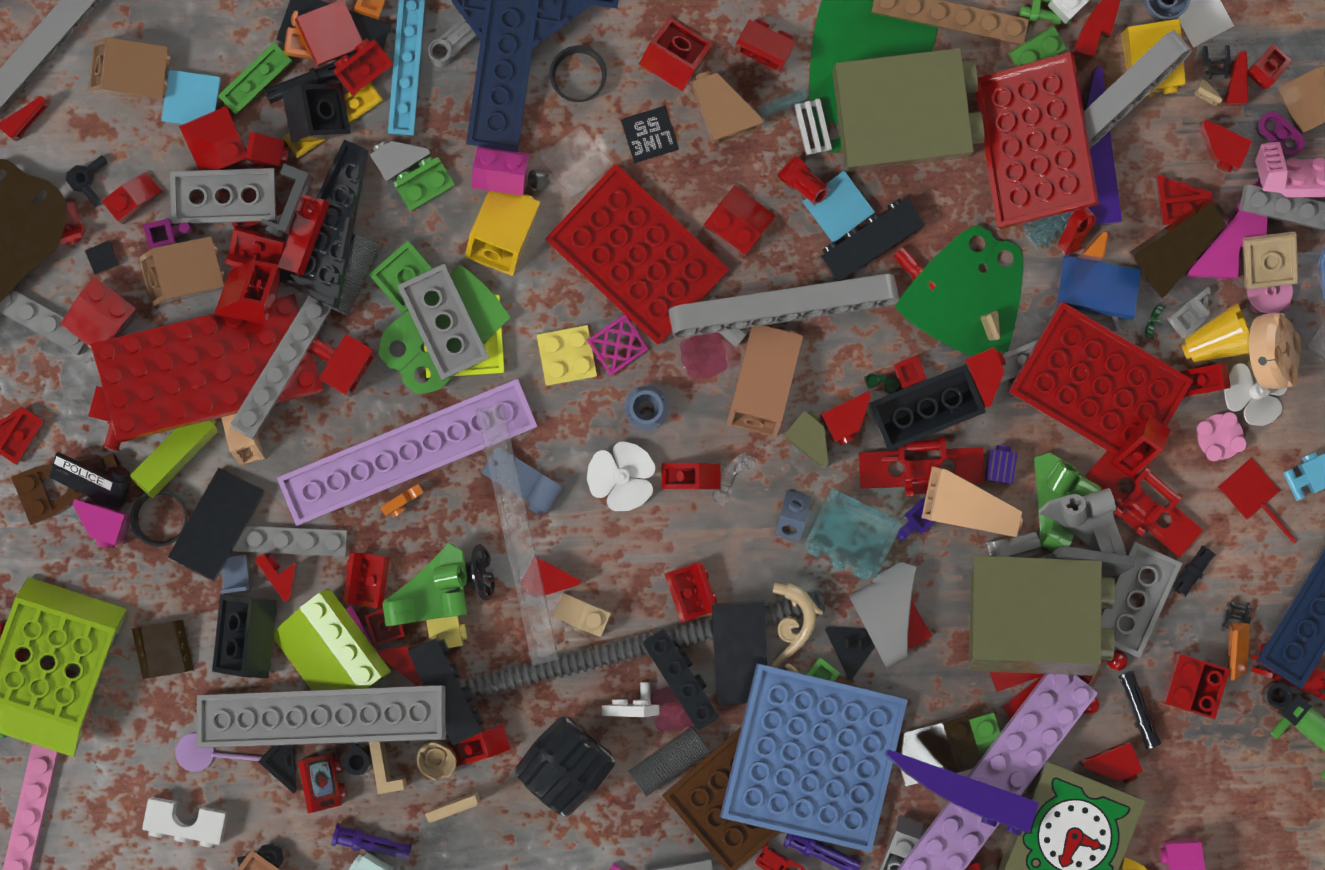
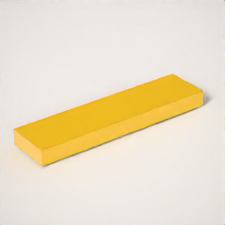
M371 82L353 96L349 92L344 95L349 124L383 102V99ZM290 133L283 136L297 159L327 140L291 143Z

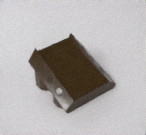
M183 620L132 628L143 679L194 670L193 657L187 639L189 636L188 628L184 625Z

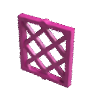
M625 314L586 340L609 376L648 350L638 334V330L634 328ZM618 322H620L618 330L610 329ZM623 322H627L631 328V333L622 331ZM605 332L604 340L595 339ZM609 332L618 333L616 343L607 341ZM621 334L630 336L628 345L619 344ZM633 337H637L641 343V348L632 346ZM594 342L603 344L601 353H598L594 347ZM606 344L615 346L614 355L605 354ZM619 347L628 348L626 358L617 356ZM631 349L639 350L636 354L630 357ZM604 357L613 359L611 368H608L604 362ZM616 359L624 361L615 368Z

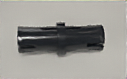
M1202 545L1190 564L1186 563L1184 566L1185 571L1175 585H1173L1172 589L1186 597L1196 581L1202 579L1204 576L1203 571L1216 554Z

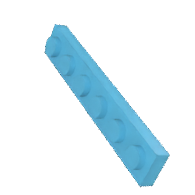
M399 0L388 135L414 137L426 0Z

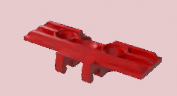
M939 437V440L914 441L899 447L898 451L859 452L860 489L904 487L905 497H914V494H927L932 467L941 468V464L945 459L954 462L955 470L953 474L971 484H985L984 448L946 449L945 437ZM939 450V459L906 461L904 457V452ZM895 461L903 466V472L898 477L891 476L888 471L889 465Z
M1106 451L1085 476L1093 483L1102 487V490L1110 488L1114 501L1118 504L1116 511H1113V513L1135 529L1138 535L1142 536L1146 532L1145 530H1148L1180 558L1203 532L1197 524L1176 507L1183 495L1180 493L1176 494L1151 472L1152 468L1148 465L1139 474L1137 473L1134 477L1130 476L1112 463L1115 455ZM1122 478L1128 479L1132 485L1131 490L1126 494L1119 492L1117 488V483ZM1143 479L1146 480L1169 501L1168 504L1163 507L1153 501L1143 492L1144 490L1139 486L1140 482ZM1163 512L1167 513L1171 518V522L1166 528H1161L1156 522Z

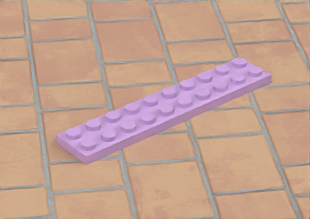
M515 379L277 477L294 522L296 526H299L538 426L518 379Z
M1045 674L967 777L1021 796L1043 767L1045 761L1049 759L1098 693L1076 675ZM948 802L898 867V870H965L999 823H997L996 827L981 822L982 817Z

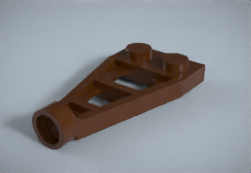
M114 452L103 458L79 461L104 474L107 472L103 467L104 463L107 470L120 466ZM52 465L34 467L11 477L30 525L56 516L73 504L74 499L84 496V494L68 487L67 492L57 500H51L45 488L44 480L50 476Z

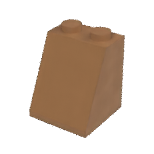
M110 37L94 41L88 93L147 100L162 99V96L167 91V80L164 78L165 69H168L170 64V54H167L168 47Z
M1325 65L1278 88L1292 122L1301 134L1325 124Z
M706 71L695 76V81H692V90L713 146L762 129V118L718 73L711 74L710 71Z
M211 236L152 248L139 257L151 308L215 292L224 287L225 274L223 269L219 268L217 260L219 251L216 243H213Z

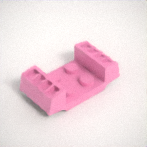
M1280 142L1261 144L1255 163L1263 191L1281 193L1285 197H1325V159H1284Z

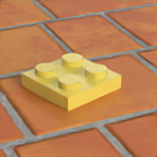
M588 325L537 334L546 386L597 377L593 351L586 341L590 338Z

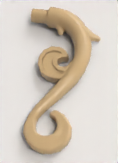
M775 583L773 593L785 595V598L790 599L794 607H796V604L801 607L804 618L803 626L796 633L792 631V628H798L800 625L796 618L787 616L781 619L778 624L779 637L791 644L770 665L778 668L805 645L815 628L816 614H823V611L817 607L805 590L791 583H788V585ZM785 664V668L788 671L798 673L792 664Z

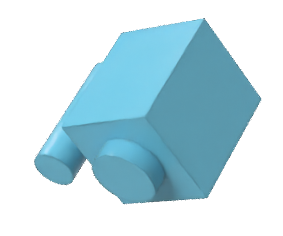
M1315 451L1302 457L1303 462L1297 465L1301 473L1298 477H1296L1293 469L1283 472L1296 501L1306 497L1302 490V487L1307 485L1310 493H1316L1325 489V453L1317 455Z

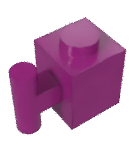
M169 218L143 224L149 250L178 243L177 237L192 235L194 232V228L188 223L183 222L180 225L174 226Z

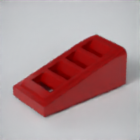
M1240 51L1235 57L1224 106H1244L1248 102L1246 51Z
M42 96L38 97L1 121L0 129L11 139L18 141L46 110L50 102Z

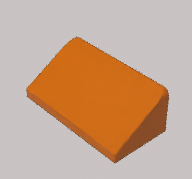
M1107 232L1097 235L1078 258L1096 262L1102 259L1105 255L1108 239Z
M1249 623L1230 624L1227 669H1230V680H1236L1247 672L1250 638Z

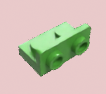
M430 156L418 163L420 166L418 169L412 172L408 169L396 176L397 181L393 184L410 212L455 187L439 157L433 159Z

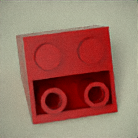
M252 260L230 270L216 306L215 314L266 324L280 286L279 265Z
M1175 653L1160 702L1215 720L1230 669Z

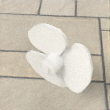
M1248 360L1246 365L1243 363L1234 365L1229 373L1231 388L1224 389L1228 409L1234 412L1240 411L1247 404L1244 410V418L1247 423L1264 426L1274 422L1282 412V405L1277 398L1269 395H1283L1287 388H1263L1254 375L1250 360Z
M623 441L617 443L613 448L615 461L608 451L601 450L594 454L588 465L587 482L591 494L596 498H603L608 495V507L614 511H630L643 505L653 493L652 484L644 479L654 474V462L641 447Z

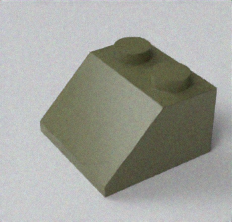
M811 410L808 413L803 411L782 437L824 469L828 465L825 428L820 424L823 419Z

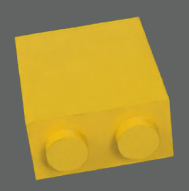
M1180 19L1127 27L1121 33L1126 71L1170 31L1175 30L1182 38ZM1184 61L1145 98L1154 96L1153 92L1163 91L1164 95L1179 92V88L1186 84Z
M488 191L470 232L465 258L513 276L537 217L540 201L525 194L520 196Z

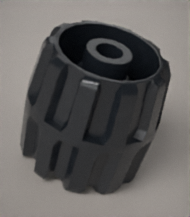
M563 715L532 744L516 766L515 773L522 784L537 799L557 814L567 817L597 790L614 767L616 761L611 752L601 745V742L595 736L588 734L585 727L581 724L578 725L572 718Z

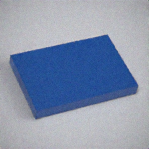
M1064 255L1056 305L1058 306L1059 302H1064L1074 309L1133 320L1136 311L1141 270Z

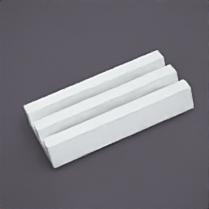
M820 99L795 104L794 108L806 156L832 150ZM814 106L816 107L817 116L825 145L822 147L820 146V141L811 108ZM805 108L815 145L813 149L810 148L801 109Z

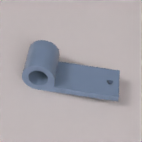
M498 446L481 471L482 474L529 502L530 504L527 508L540 516L543 512L549 513L564 489L561 485Z

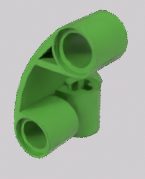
M1051 452L1034 457L1039 510L1048 501L1071 494L1084 496L1102 490V487L1080 475L1073 465ZM1039 514L1040 545L1051 552L1062 546L1069 547L1074 533L1059 522Z
M448 543L414 578L389 598L385 599L382 603L385 626L467 615L464 586L467 583L464 551L452 543Z

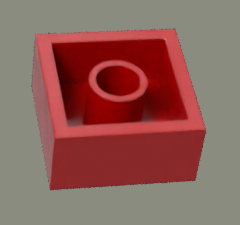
M383 610L364 615L374 647L407 636L403 624L385 626Z

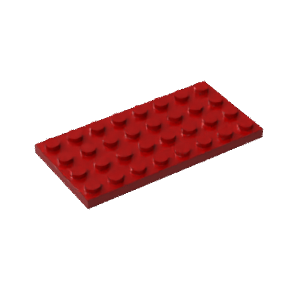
M295 294L275 298L266 324L214 313L90 344L117 443L237 414L299 312ZM306 352L275 404L323 392L312 352Z

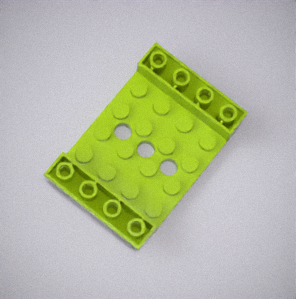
M28 577L15 597L0 638V734L75 757L83 735L81 728L115 634L120 632L127 609ZM22 648L29 649L30 658L26 662H19L16 659V653ZM47 656L55 659V666L51 670H44L41 667V661ZM76 664L81 670L79 676L73 679L68 678L66 669L70 665Z

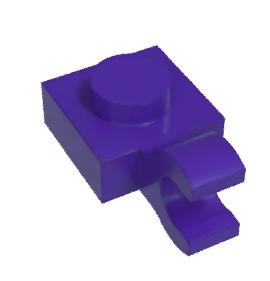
M924 498L903 515L908 522L894 533L900 541L906 539L914 530L922 535L936 522L922 518Z

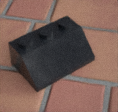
M220 594L212 672L239 677L269 678L277 600Z

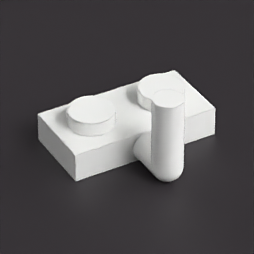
M640 682L641 699L633 700V704H628V699H612V704L602 705V716L649 717L660 715L659 705L651 704V682Z

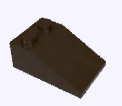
M965 713L902 732L899 735L896 752L954 773L973 769L981 759L968 715ZM901 770L905 786L918 783Z

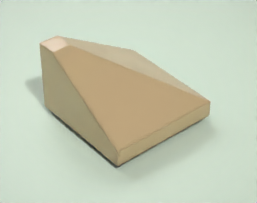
M1201 79L1194 92L1195 96L1213 106L1220 104L1223 99L1206 80Z
M996 310L981 316L980 319L988 340L1000 339L998 311Z

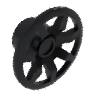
M478 544L473 548L471 561L465 562L467 583L464 588L475 587L479 596L483 600L488 601L492 598L495 590V580L491 584L486 581V579H494V574L485 570L490 565L491 556L484 545Z

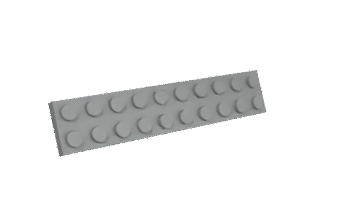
M442 685L197 695V748L446 740L445 686Z

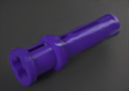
M340 823L336 824L331 846L338 844L350 847L355 852L364 849L382 855L405 859L406 861L409 859L412 847L411 844L408 845L365 834L361 828L354 830L342 827ZM374 844H379V845H383V846L395 848V849H397V850H393V849H389V848L377 846V845H374Z
M787 833L782 846H790L802 852V855L805 857L812 855L841 870H859L861 866L860 860L858 861L815 839Z

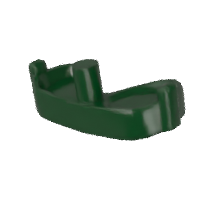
M1158 303L1152 311L1146 325L1145 337L1154 338L1152 335L1155 324L1161 326L1163 321L1157 318L1163 309L1167 307L1166 305Z
M873 373L864 376L865 385L869 389L882 382L888 393L892 394L900 387V383L895 378Z

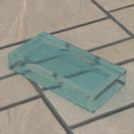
M806 87L758 106V115L763 119L795 104L807 101L809 95Z

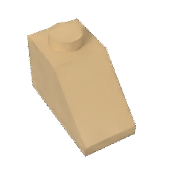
M563 593L553 617L601 637L611 612Z

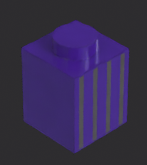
M996 445V450L989 449L985 475L986 481L1013 484L1018 453L1011 452L1012 447Z

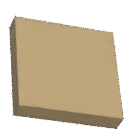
M1295 232L1243 238L1244 281L1247 290L1298 284L1297 234Z
M478 791L430 808L425 815L428 822L432 823L477 806L481 798Z

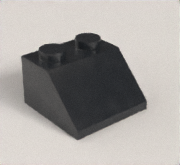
M342 83L300 84L282 92L291 143L313 142L351 134Z

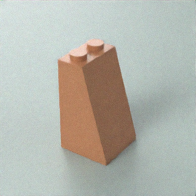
M770 324L751 327L726 425L777 437L803 335H799L798 332L792 329L779 330L773 328Z

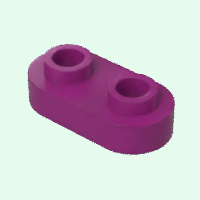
M1268 112L1259 119L1258 130L1260 134L1270 143L1280 142L1283 155L1294 156L1302 151L1305 144L1303 135L1282 115L1277 112ZM1268 121H1272L1275 124L1274 130L1267 128L1266 124ZM1287 139L1293 140V148L1286 146Z

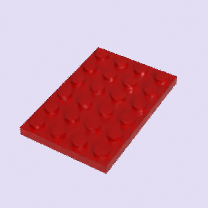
M1068 52L978 77V90L975 93L978 112H981L984 126V149L997 228L1005 229L1099 205L1074 54Z
M616 163L545 238L546 242L658 346L672 332L668 310L678 305L700 302L729 271L717 257Z
M1059 302L1009 388L1008 393L1116 456L1133 430L1148 416L1151 415L1167 427L1194 380L1064 302Z

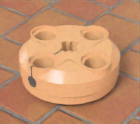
M1269 313L1256 317L1250 328L1249 355L1258 383L1265 389H1282L1296 386L1301 352L1299 333L1295 331L1292 323L1283 313Z

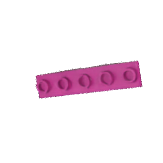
M1260 178L1253 184L1254 186L1262 187ZM1240 200L1233 208L1236 213L1231 219L1228 217L1224 219L1226 225L1185 272L1184 277L1231 280L1238 278L1240 249H1243V238L1267 235V217L1239 211Z

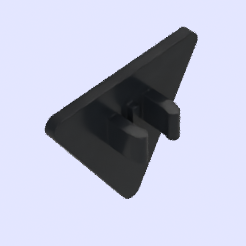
M826 627L827 636L849 679L854 678L875 647L866 629Z

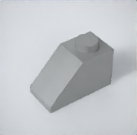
M382 141L372 148L374 152L370 154L388 184L397 179L396 176L408 169L411 170L419 165L418 163L432 156L427 148L390 141L389 143Z

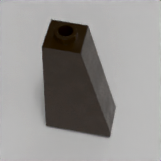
M1205 200L1129 252L1157 295L1161 298L1168 294L1226 225L1222 218L1226 214L1218 202L1213 204L1210 200Z

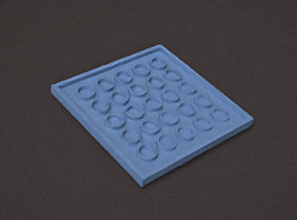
M757 663L720 817L872 852L893 764L885 756V752L887 749L896 752L908 699Z

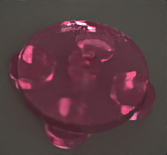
M718 333L692 336L681 342V361L689 378L693 380L699 378L707 379L727 369L726 350L720 341Z
M670 686L664 687L661 690H655L651 694V704L659 705L660 715L652 716L658 730L675 732L694 725Z

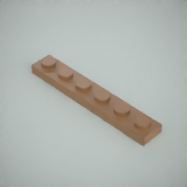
M874 0L871 13L1016 45L1024 43L1029 19L943 0Z

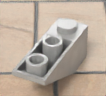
M901 815L898 816L879 870H898V867L922 837L924 823Z

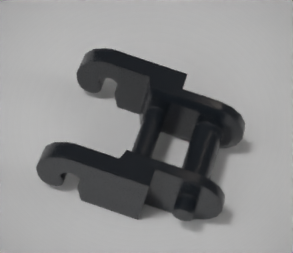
M1225 45L1226 53L1223 60L1209 59L1208 46H1203V67H1207L1205 75H1208V79H1211L1212 75H1223L1227 79L1228 74H1230L1227 66L1231 64L1229 45ZM1211 64H1223V69L1212 70Z
M1231 599L1230 603H1227L1229 607L1228 612L1224 611L1221 631L1226 630L1225 625L1228 622V618L1242 620L1244 623L1249 624L1251 621V617H1248L1249 611H1252L1250 603H1247L1246 606L1234 603V599ZM1233 609L1244 611L1243 617L1232 614Z

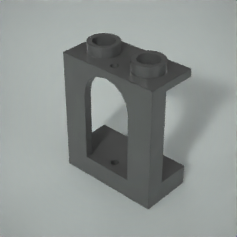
M286 164L283 165L280 174L295 183L279 224L265 219L261 220V223L267 226L266 231L281 238L285 234H290L297 215L296 209L300 198L308 195L314 180L309 173Z

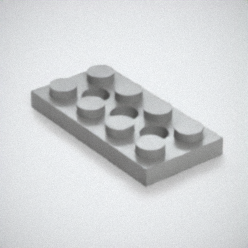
M274 168L170 172L171 224L173 225L183 222L188 224L261 222L262 219L277 221L276 173ZM248 188L256 191V199L251 203H246L242 197L243 192ZM222 189H227L230 192V200L227 203L221 204L217 201V193ZM196 190H201L204 193V201L198 205L193 204L191 194Z
M445 264L397 286L442 381L489 359ZM431 291L437 292L440 297L439 302L434 306H429L425 302L426 294ZM440 315L450 317L451 324L447 329H439L436 326V320ZM453 338L459 339L462 343V348L457 353H451L447 349L448 341Z
M1133 542L1128 556L1135 557V567L1117 577L1113 609H1103L1101 613V628L1114 629L1115 648L1140 658L1182 563L1137 542ZM1147 568L1151 569L1154 573V580L1149 584L1143 583L1140 578L1141 572ZM1135 592L1141 593L1144 598L1143 604L1137 608L1130 604V596ZM1124 616H1129L1133 620V627L1129 631H1123L1119 627V621Z

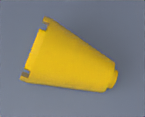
M1239 303L1232 305L1184 338L1185 344L1181 346L1186 359L1192 358L1193 362L1249 354L1250 328L1242 310H1240Z

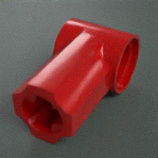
M795 155L777 173V176L792 190L796 189L814 206L821 203L827 196L829 188L812 174L809 167Z

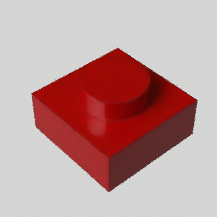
M917 355L893 365L902 389L927 379Z

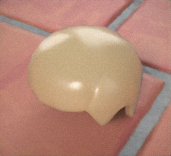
M439 740L431 741L421 746L416 757L417 767L422 775L435 781L452 776L456 768V754L449 744Z

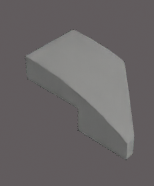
M1209 287L1205 288L1167 318L1182 339L1205 322V318L1209 316L1208 297L1211 293Z

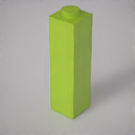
M213 419L175 429L130 475L132 480L153 499L218 433L214 425L217 421Z

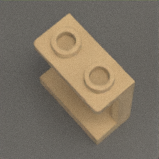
M369 742L378 794L404 790L408 786L406 775L393 778L390 776L385 742Z

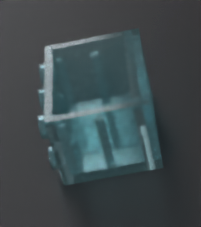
M829 488L802 545L807 547L805 552L817 558H821L823 554L830 558L829 564L842 570L846 566L854 569L852 575L868 582L869 577L876 579L903 522L833 488Z

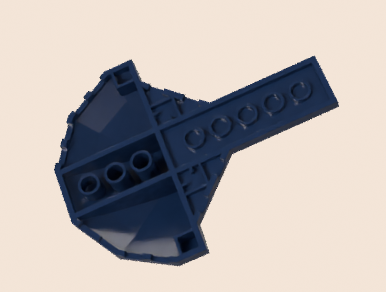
M451 0L480 40L466 144L518 152L533 48L590 5L618 9L619 0Z

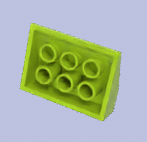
M330 588L316 594L273 632L274 640L312 691L372 688L391 673V670Z

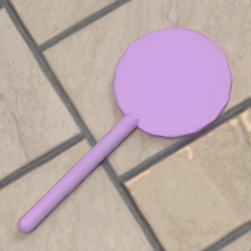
M191 733L182 737L177 743L175 750L179 765L191 772H198L207 768L213 761V757L258 761L262 757L214 752V748H197V733Z

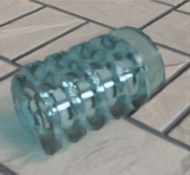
M1075 211L1032 221L1033 226L1025 223L1023 225L1024 232L1034 247L1041 252L1039 244L1049 247L1047 238L1057 241L1055 232L1058 231L1063 234L1064 226L1067 225L1070 216Z

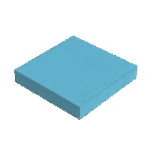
M169 70L161 121L182 125L217 110L221 77Z
M845 171L825 184L829 191L821 203L814 206L807 199L802 201L831 242H836L875 213Z

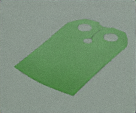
M460 264L450 273V276L482 344H484L511 317L494 294ZM431 291L425 296V302L429 306L436 305L440 299L439 294L435 291ZM407 310L384 330L379 345V356L390 369L394 368L400 371L403 379L402 382L414 393L420 394L437 391L453 376L443 381L441 380L429 352L421 350V345L424 342L409 310ZM440 315L436 320V326L439 329H447L451 324L450 317L447 315ZM453 338L447 343V349L451 353H457L462 348V343L457 338ZM399 340L406 345V352L403 356L394 357L390 353L389 348L392 342ZM423 366L429 369L431 376L427 382L419 383L415 380L414 371L418 367Z

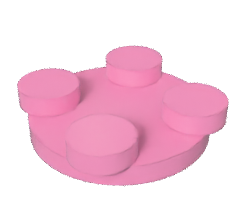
M1292 284L1247 290L1249 309L1254 314L1284 312L1291 306L1293 296Z
M1232 412L1212 415L1197 425L1198 444L1210 461L1228 459L1246 448L1242 427L1237 421L1236 415Z

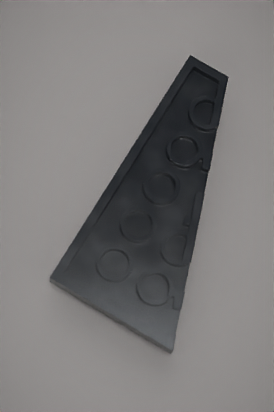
M345 139L316 197L330 204L304 275L301 276L284 270L280 272V282L338 309L369 152L367 149Z

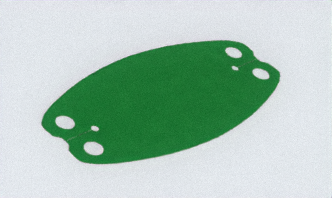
M822 0L815 23L811 47L809 92L810 101L820 99L826 126L831 123L839 126L832 74L835 63L932 52L937 27L873 14L871 10L874 0ZM814 106L811 108L820 141V146L822 147L825 145L817 116L816 107ZM840 136L835 140H830L832 150L827 152L837 153L842 150Z

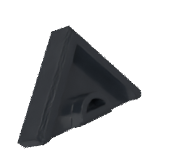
M294 745L271 746L258 762L294 794L296 792Z

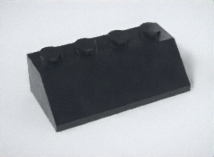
M967 364L868 404L888 452L986 413Z

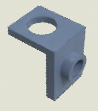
M789 490L786 491L775 531L776 536L800 541L808 515L811 496ZM790 525L795 527L797 531L789 533L783 527Z
M247 556L229 557L221 570L224 586L221 594L251 590Z

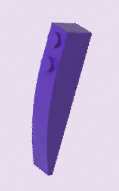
M1102 66L1096 67L1093 70L1084 111L1105 92ZM1109 131L1090 149L1099 205L1088 207L1097 218L1093 227L1122 222L1111 133Z
M889 749L886 750L885 756L908 776L949 803L982 817V823L996 827L997 823L1007 826V832L1021 836L1022 832H1030L1039 802Z

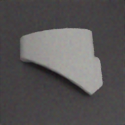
M1110 488L1084 496L1071 494L1048 501L1039 510V514L1049 517L1068 528L1091 550L1126 555L1125 547L1113 515V511H1116V505Z
M903 562L881 572L873 579L872 584L849 595L886 668L906 659L908 656L910 607L917 567Z

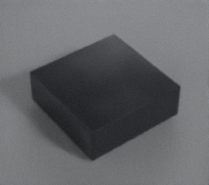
M109 240L84 250L95 275L120 265Z

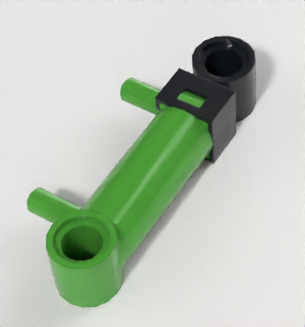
M1280 682L1268 683L1262 690L1263 701L1266 705L1279 709L1277 714L1282 717L1270 734L1279 739L1289 725H1293L1325 752V718L1301 696L1295 693L1292 694L1289 686ZM1280 688L1283 692V697L1279 702H1274L1271 697L1272 692ZM1325 769L1320 774L1323 779H1325Z

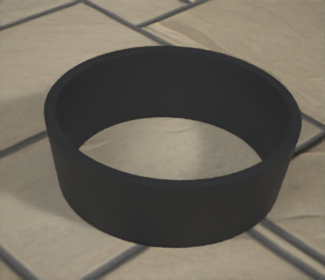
M576 45L563 49L556 55L550 67V81L554 90L562 98L571 102L591 100L601 92L606 82L607 70L602 57L595 50L586 46ZM575 53L587 54L599 64L602 72V81L600 87L592 96L585 99H572L559 90L555 79L556 69L559 63L568 55Z
M161 490L157 495L171 496L181 504L185 514V522L181 530L182 532L185 525L187 524V511L185 505L181 501V499L174 493L167 490ZM147 493L142 494L135 501L130 513V523L133 532L142 542L150 546L162 547L174 543L178 540L181 532L168 541L152 540L142 532L138 522L139 510L143 503L151 498Z

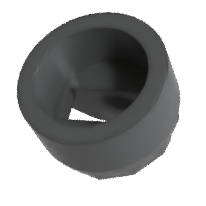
M538 169L529 172L528 183L531 190L537 191L548 187L550 180L546 179L549 176L546 171Z

